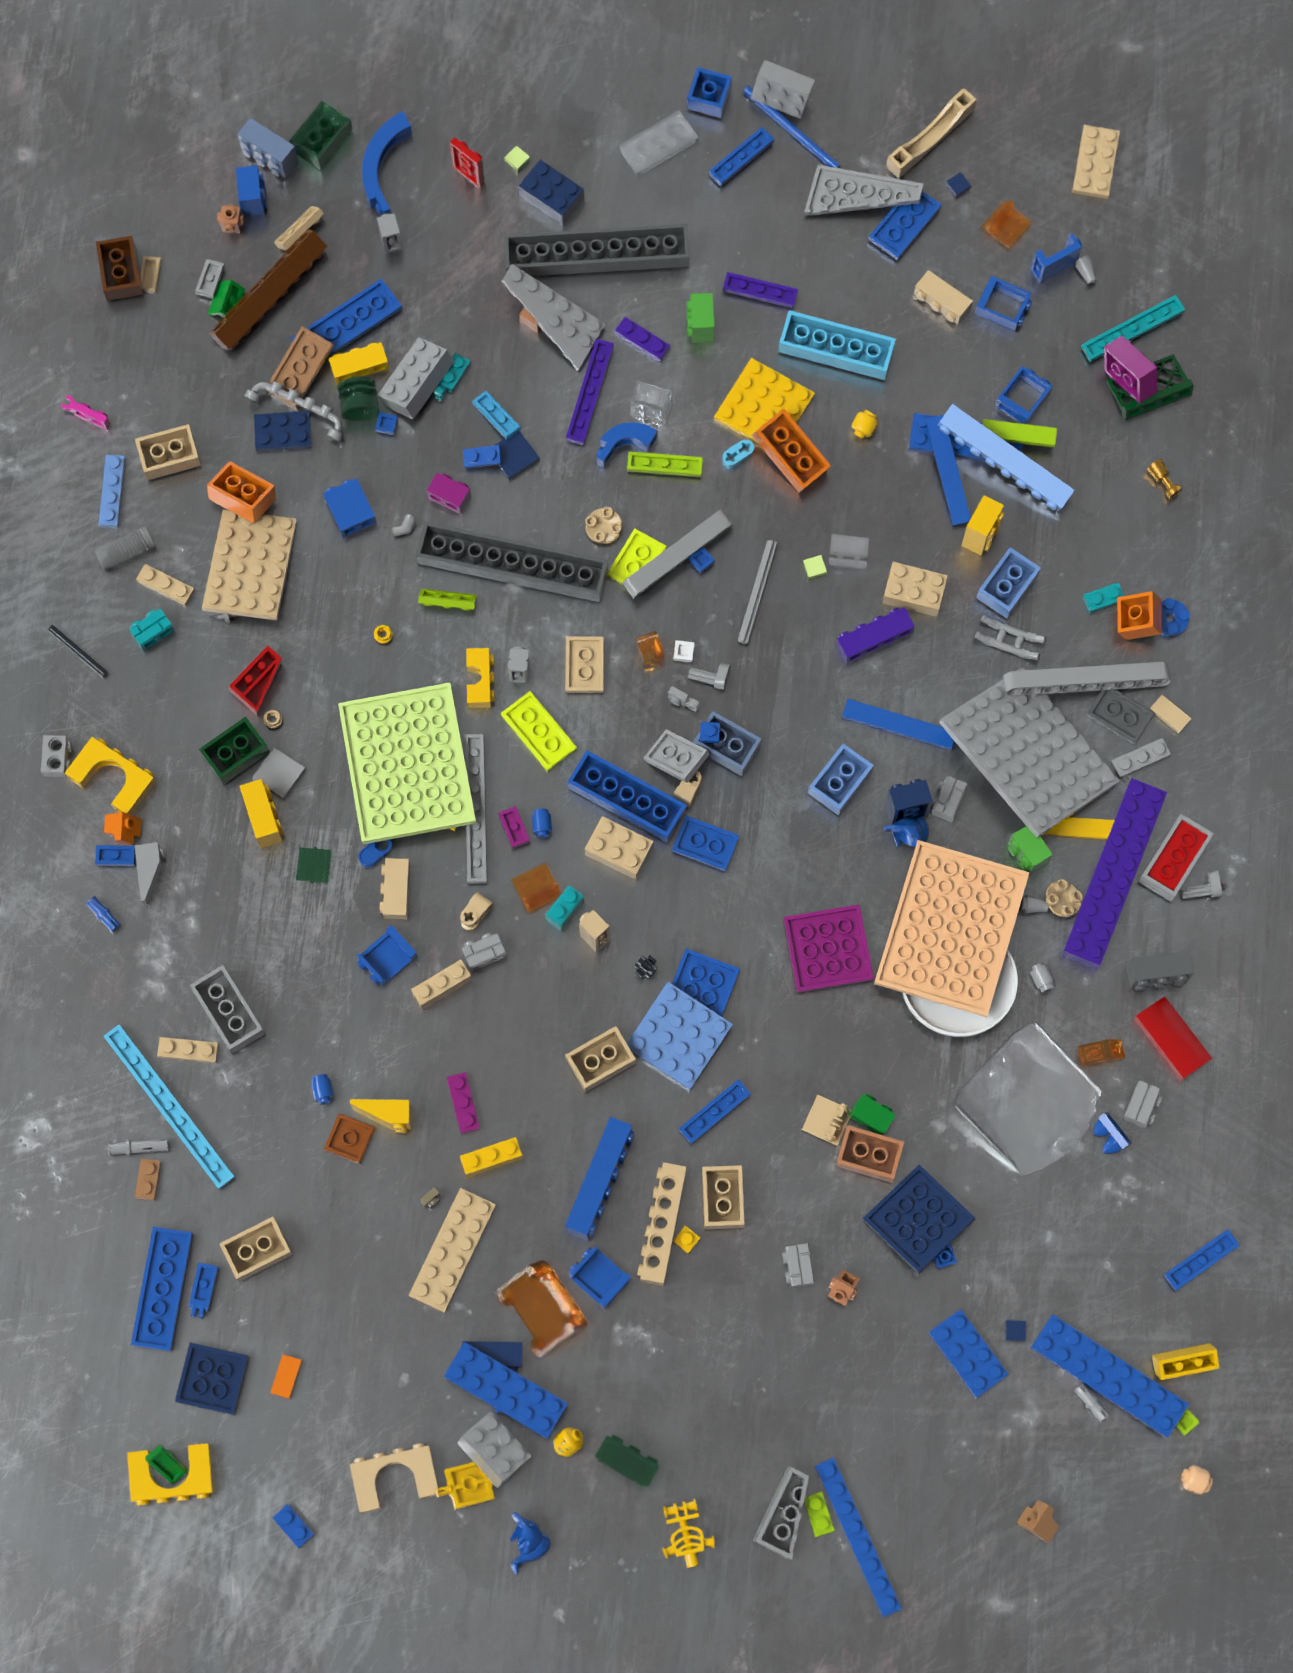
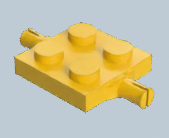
M474 1462L445 1469L447 1486L436 1488L437 1497L449 1494L455 1510L495 1499L492 1491V1482Z

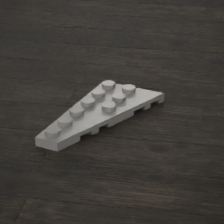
M817 165L804 214L809 216L920 203L924 184Z
M512 264L502 279L503 284L515 298H518L524 305L525 310L534 317L535 322L551 341L561 349L562 354L571 361L573 367L578 371L605 323Z

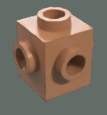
M222 205L221 212H218L217 223H220L222 232L240 233L241 225H244V214L241 213L240 207Z
M842 1269L838 1278L833 1277L829 1285L831 1291L828 1296L846 1306L849 1299L854 1300L858 1292L855 1288L860 1278Z

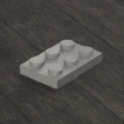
M666 729L644 756V760L656 768L688 783L710 753L708 750Z

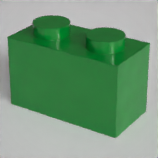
M860 1095L847 1116L873 1133L884 1135L896 1114L892 1113L893 1110L885 1104L880 1105L875 1102L876 1098L872 1095Z

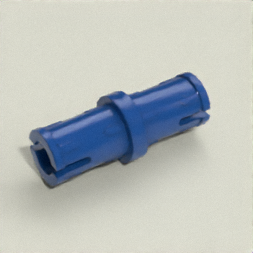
M96 896L87 901L86 905L97 915L96 918L102 921L111 932H114L115 928L118 929L121 923L113 917L110 909L105 908Z

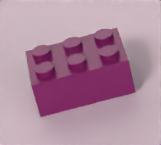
M1123 336L1104 346L1105 372L1135 400L1141 403L1157 393L1158 368L1154 362H1150L1145 357L1143 352L1138 351Z

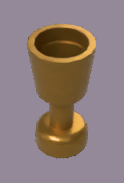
M1162 459L1153 462L1146 469L1158 482L1162 481L1168 489L1166 496L1169 499L1182 491V487L1179 484L1174 485L1168 478L1170 473Z

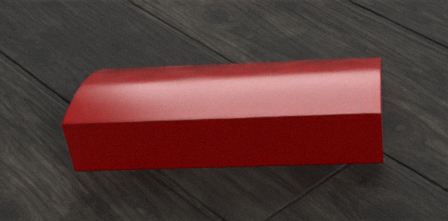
M1166 997L1161 998L1135 1016V1022L1181 1081L1213 1059Z

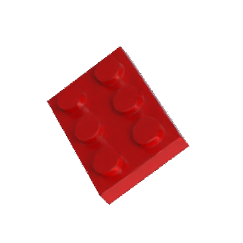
M454 137L450 141L453 168L477 187L481 188L485 184L482 156L477 151L473 152L469 149L463 140L459 141Z

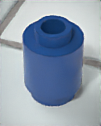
M548 809L534 810L532 815L533 834L537 835L538 838L549 837V834L552 833L551 814Z
M327 1074L312 1077L313 1082L311 1085L315 1102H319L321 1105L330 1103L331 1099L334 1098L330 1078H328Z

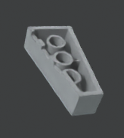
M787 1467L752 1540L789 1560L793 1558L798 1525L809 1480L808 1475L792 1467Z

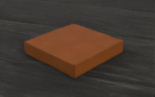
M339 1113L324 1150L361 1164L375 1127Z

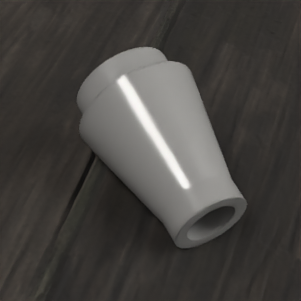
M1089 255L1075 261V267L1087 284L1097 281L1093 260L1089 258Z
M1026 894L1022 897L1019 911H1023L1024 914L1047 912L1048 905L1046 900Z

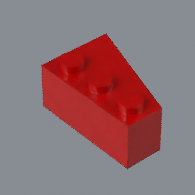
M267 646L229 685V691L256 716L282 663V658Z

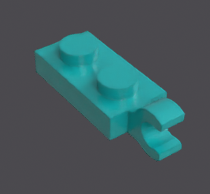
M457 353L453 354L452 359L454 363L434 392L436 399L441 401L447 391L453 393L471 364L469 359Z

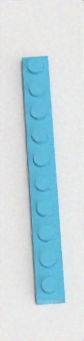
M118 1025L104 1035V1038L217 1188L220 1190L235 1178L122 1027Z

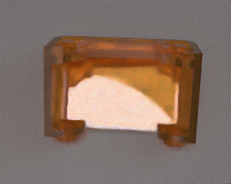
M544 1260L529 1264L495 1291L502 1305L514 1307L534 1337L531 1340V1350L538 1357L544 1356L587 1326L586 1318L551 1266Z

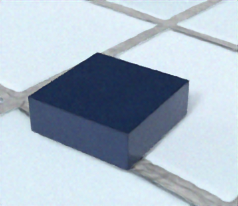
M961 172L946 181L947 187L955 197L971 189L970 183Z
M1006 1320L1005 1341L1025 1342L1026 1321Z

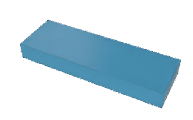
M487 390L472 401L473 405L506 440L521 430V426Z

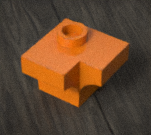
M124 812L105 815L104 834L115 837L117 842L133 845L134 838H140L142 819Z

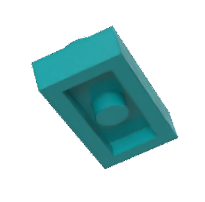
M1117 582L1083 595V599L1089 613H1093L1116 605L1117 597H1123L1124 594Z

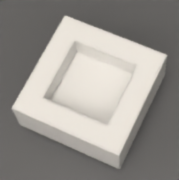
M676 640L674 661L692 663L694 642Z

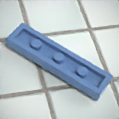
M106 455L99 515L100 527L118 528L125 468V456Z

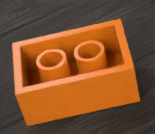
M231 461L207 484L209 500L253 524L276 501L275 485Z

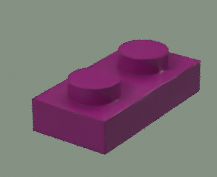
M516 806L498 813L512 849L530 842Z

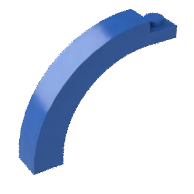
M403 111L390 118L377 130L370 140L363 158L362 178L366 198L370 208L375 206L379 215L391 214L390 207L379 187L381 164L395 144L412 134L411 125Z

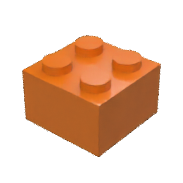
M1151 591L1117 597L1118 633L1122 637L1130 640L1162 634L1161 598Z

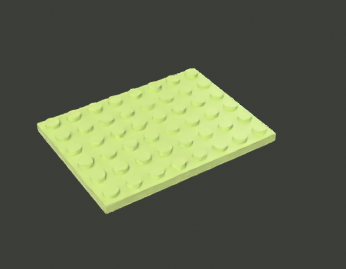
M450 683L338 703L362 844L476 823Z

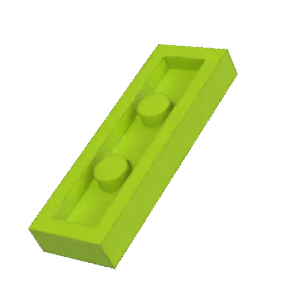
M421 588L418 596V603L426 606L438 605L444 608H461L462 610L474 609L477 602L476 594Z

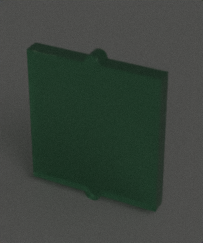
M300 847L296 881H306L311 884L314 882L328 883L331 850L317 849V847H314V849Z

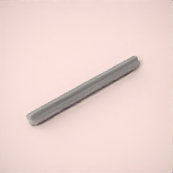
M774 540L766 542L738 637V642L742 644L749 643L777 548V542Z

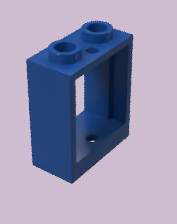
M991 276L976 306L975 314L1015 331L1017 326H1021L1025 319L1024 311H1029L1033 302L1030 300L1032 293ZM994 290L1023 302L1015 320L986 308Z
M1022 366L997 398L995 406L1019 423L1028 424L1050 395L1053 386L1047 379L1037 376L1032 369ZM1021 379L1043 393L1029 412L1007 398Z

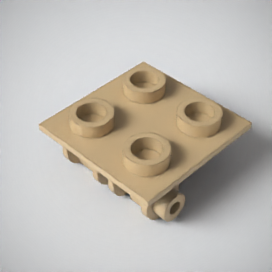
M817 1094L802 1130L838 1146L850 1117L847 1115L851 1109L843 1103L840 1105Z

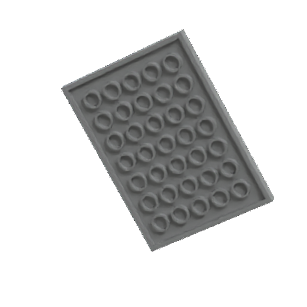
M1022 667V668L1018 669L1017 671H1023V670H1025V669ZM1004 679L939 721L942 727L1036 838L1116 786L1120 781L1046 694L1009 696L1006 693Z

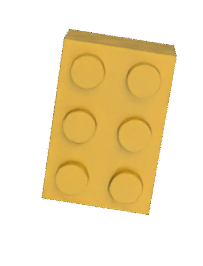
M985 495L983 496L966 527L962 547L982 556L984 550L988 552L994 536H997L1001 528L1000 525L1005 514L1002 512L1003 504Z
M262 779L240 785V790L260 848L283 842L281 835H284L279 819H275L279 816L273 801L270 802L273 798L268 784H263Z

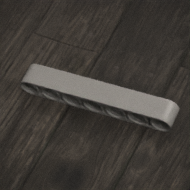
M720 509L628 577L622 585L633 599L686 561L700 548L705 547L729 529L733 522Z

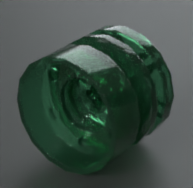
M357 376L347 378L338 383L337 389L341 401L340 410L343 419L348 421H364L374 418L379 414L380 407L379 400L376 397V381L373 378Z

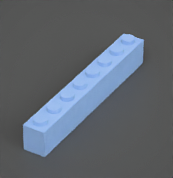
M954 404L950 406L938 423L939 429L944 434L954 436L957 443L971 448L970 451L978 457L981 455L986 459L985 462L988 465L998 467L1001 470V474L1007 478L1012 477L1015 479L1019 487L1032 491V496L1046 501V505L1052 510H1061L1074 492V489Z

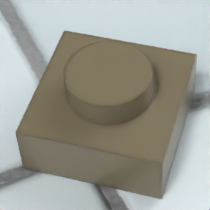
M433 1187L419 1201L425 1209L428 1206L431 1208L438 1203L440 1193Z

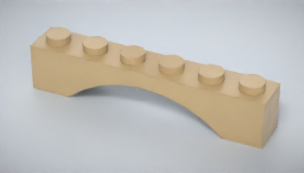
M963 88L949 101L942 112L927 128L911 141L898 147L888 157L886 168L900 179L975 110L977 99Z

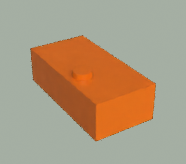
M784 408L752 434V437L798 493L831 467Z

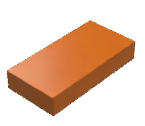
M282 1354L271 1394L287 1399L291 1398L302 1363L301 1359Z

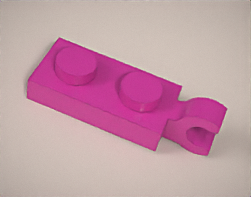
M66 395V400L70 401V404H61L65 411H71L74 415L106 430L111 423L106 413L100 410L96 412L85 403L79 404L74 401L72 396Z

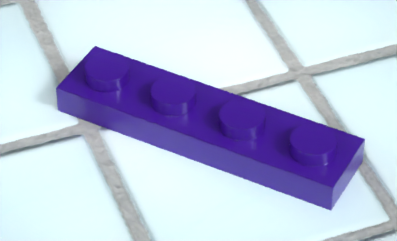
M727 272L723 285L724 292L789 308H794L798 289L730 272Z

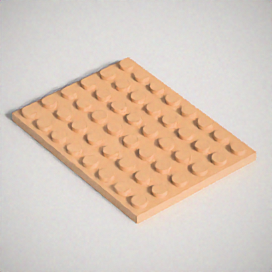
M918 840L874 984L987 1018L1029 872Z

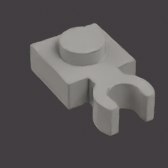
M673 686L668 692L670 702L677 706H687L690 710L697 712L700 707L699 701L688 697L686 693Z

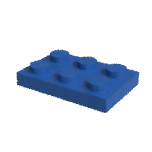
M686 815L672 852L726 872L740 835Z

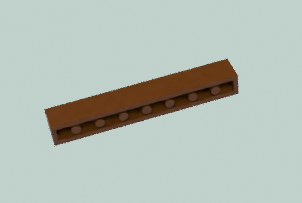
M306 230L208 334L222 349H234L239 344L238 340L242 336L244 337L249 334L252 325L260 322L264 317L263 314L276 305L275 301L279 297L282 298L286 295L290 285L296 284L300 280L299 276L312 267V262L323 256L327 245L313 230Z

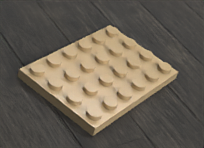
M223 510L202 610L277 620L297 519L262 515L253 524L229 510Z

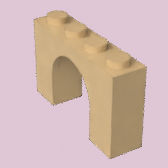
M420 1443L413 1445V1449L405 1451V1448L393 1450L394 1454L386 1455L384 1452L373 1455L374 1459L366 1460L365 1457L355 1459L354 1463L350 1464L359 1512L362 1514L381 1509L377 1491V1478L385 1467L392 1464H403L412 1470L420 1499L437 1496L436 1488H439L430 1446Z

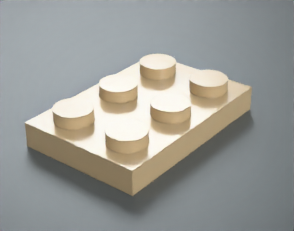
M566 637L565 692L603 693L604 637Z

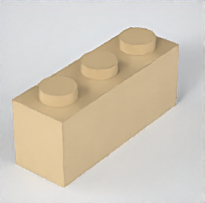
M929 270L916 284L914 290L915 296L920 301H925L934 311L941 312L947 320L959 324L969 312L973 302Z
M386 858L385 864H382L381 869L382 876H385L384 883H381V894H384L383 902L380 901V913H383L384 919L407 920L410 875L409 859Z
M594 910L590 913L586 912L579 919L580 936L597 952L610 940V927Z
M459 960L412 988L411 992L420 1008L424 1010L471 982L472 978L462 960Z

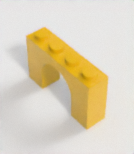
M91 737L65 772L67 778L84 788L98 769L107 765L122 768L126 773V782L111 805L119 813L124 812L133 815L156 784L153 777L154 774L146 768L144 770L138 767L139 764L133 759L129 758L127 760L122 757L123 753L116 748L112 750L107 747L108 744L101 738L96 740Z
M209 1443L188 1445L189 1474L180 1486L172 1489L162 1488L155 1482L152 1475V1466L145 1459V1456L150 1453L149 1450L127 1452L131 1502L137 1503V1506L149 1505V1501L157 1500V1504L168 1503L171 1498H177V1501H187L189 1496L205 1499L209 1498V1494H214L212 1454Z

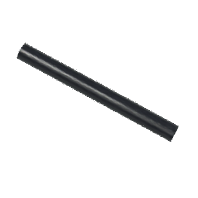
M54 625L49 627L48 631L102 677L108 674L106 669Z

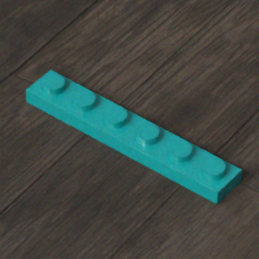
M1175 295L1083 343L1081 349L1088 360L1092 362L1104 355V346L1120 336H1123L1127 341H1132L1183 314L1185 308Z

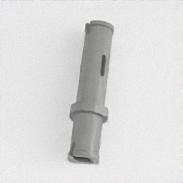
M168 1139L132 1142L126 1140V1142L108 1143L109 1155L126 1154L129 1156L131 1153L169 1150Z

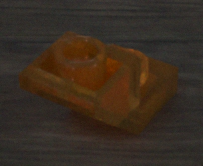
M1106 1039L1078 1046L1082 1065H1098L1106 1060H1122L1126 1058L1121 1039Z

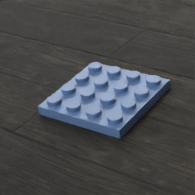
M667 982L627 1042V1045L632 1052L691 1090L733 1024Z

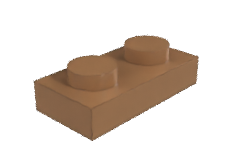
M140 1160L135 1191L136 1199L155 1201L161 1161Z

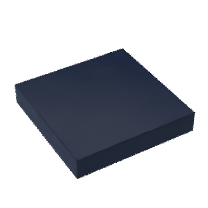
M520 431L510 439H503L495 444L501 446L502 465H499V467L509 480L540 460V457Z

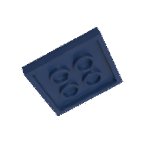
M189 1343L175 1402L234 1415L249 1356Z

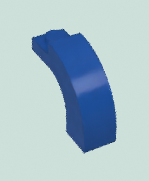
M627 422L614 426L600 439L601 447L596 454L597 465L604 468L615 450L624 445H635L649 452L658 438V430L637 422Z

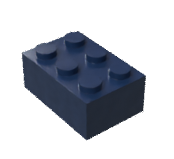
M541 159L518 186L520 197L562 225L584 200V188Z
M915 779L910 781V784L903 786L902 784H896L889 789L885 807L891 824L902 818L928 817L933 800L927 780Z

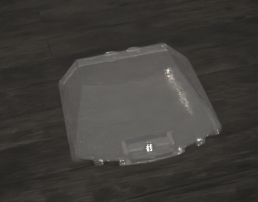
M1031 1021L1013 1032L958 1092L953 1106L1021 1175H1025L1036 1170H1042L1054 1161L1057 1162L1079 1142L1089 1127L1088 1124L1092 1115L1096 1113L1097 1109L1095 1107L1098 1097H1100L1101 1089L1038 1022Z

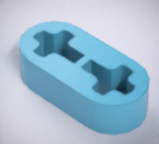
M742 440L726 450L722 456L723 465L727 468H734L750 458L754 453L753 443L750 440ZM743 446H745L746 448L749 447V452H747L746 450L741 452ZM727 456L734 457V462L731 460L727 461Z

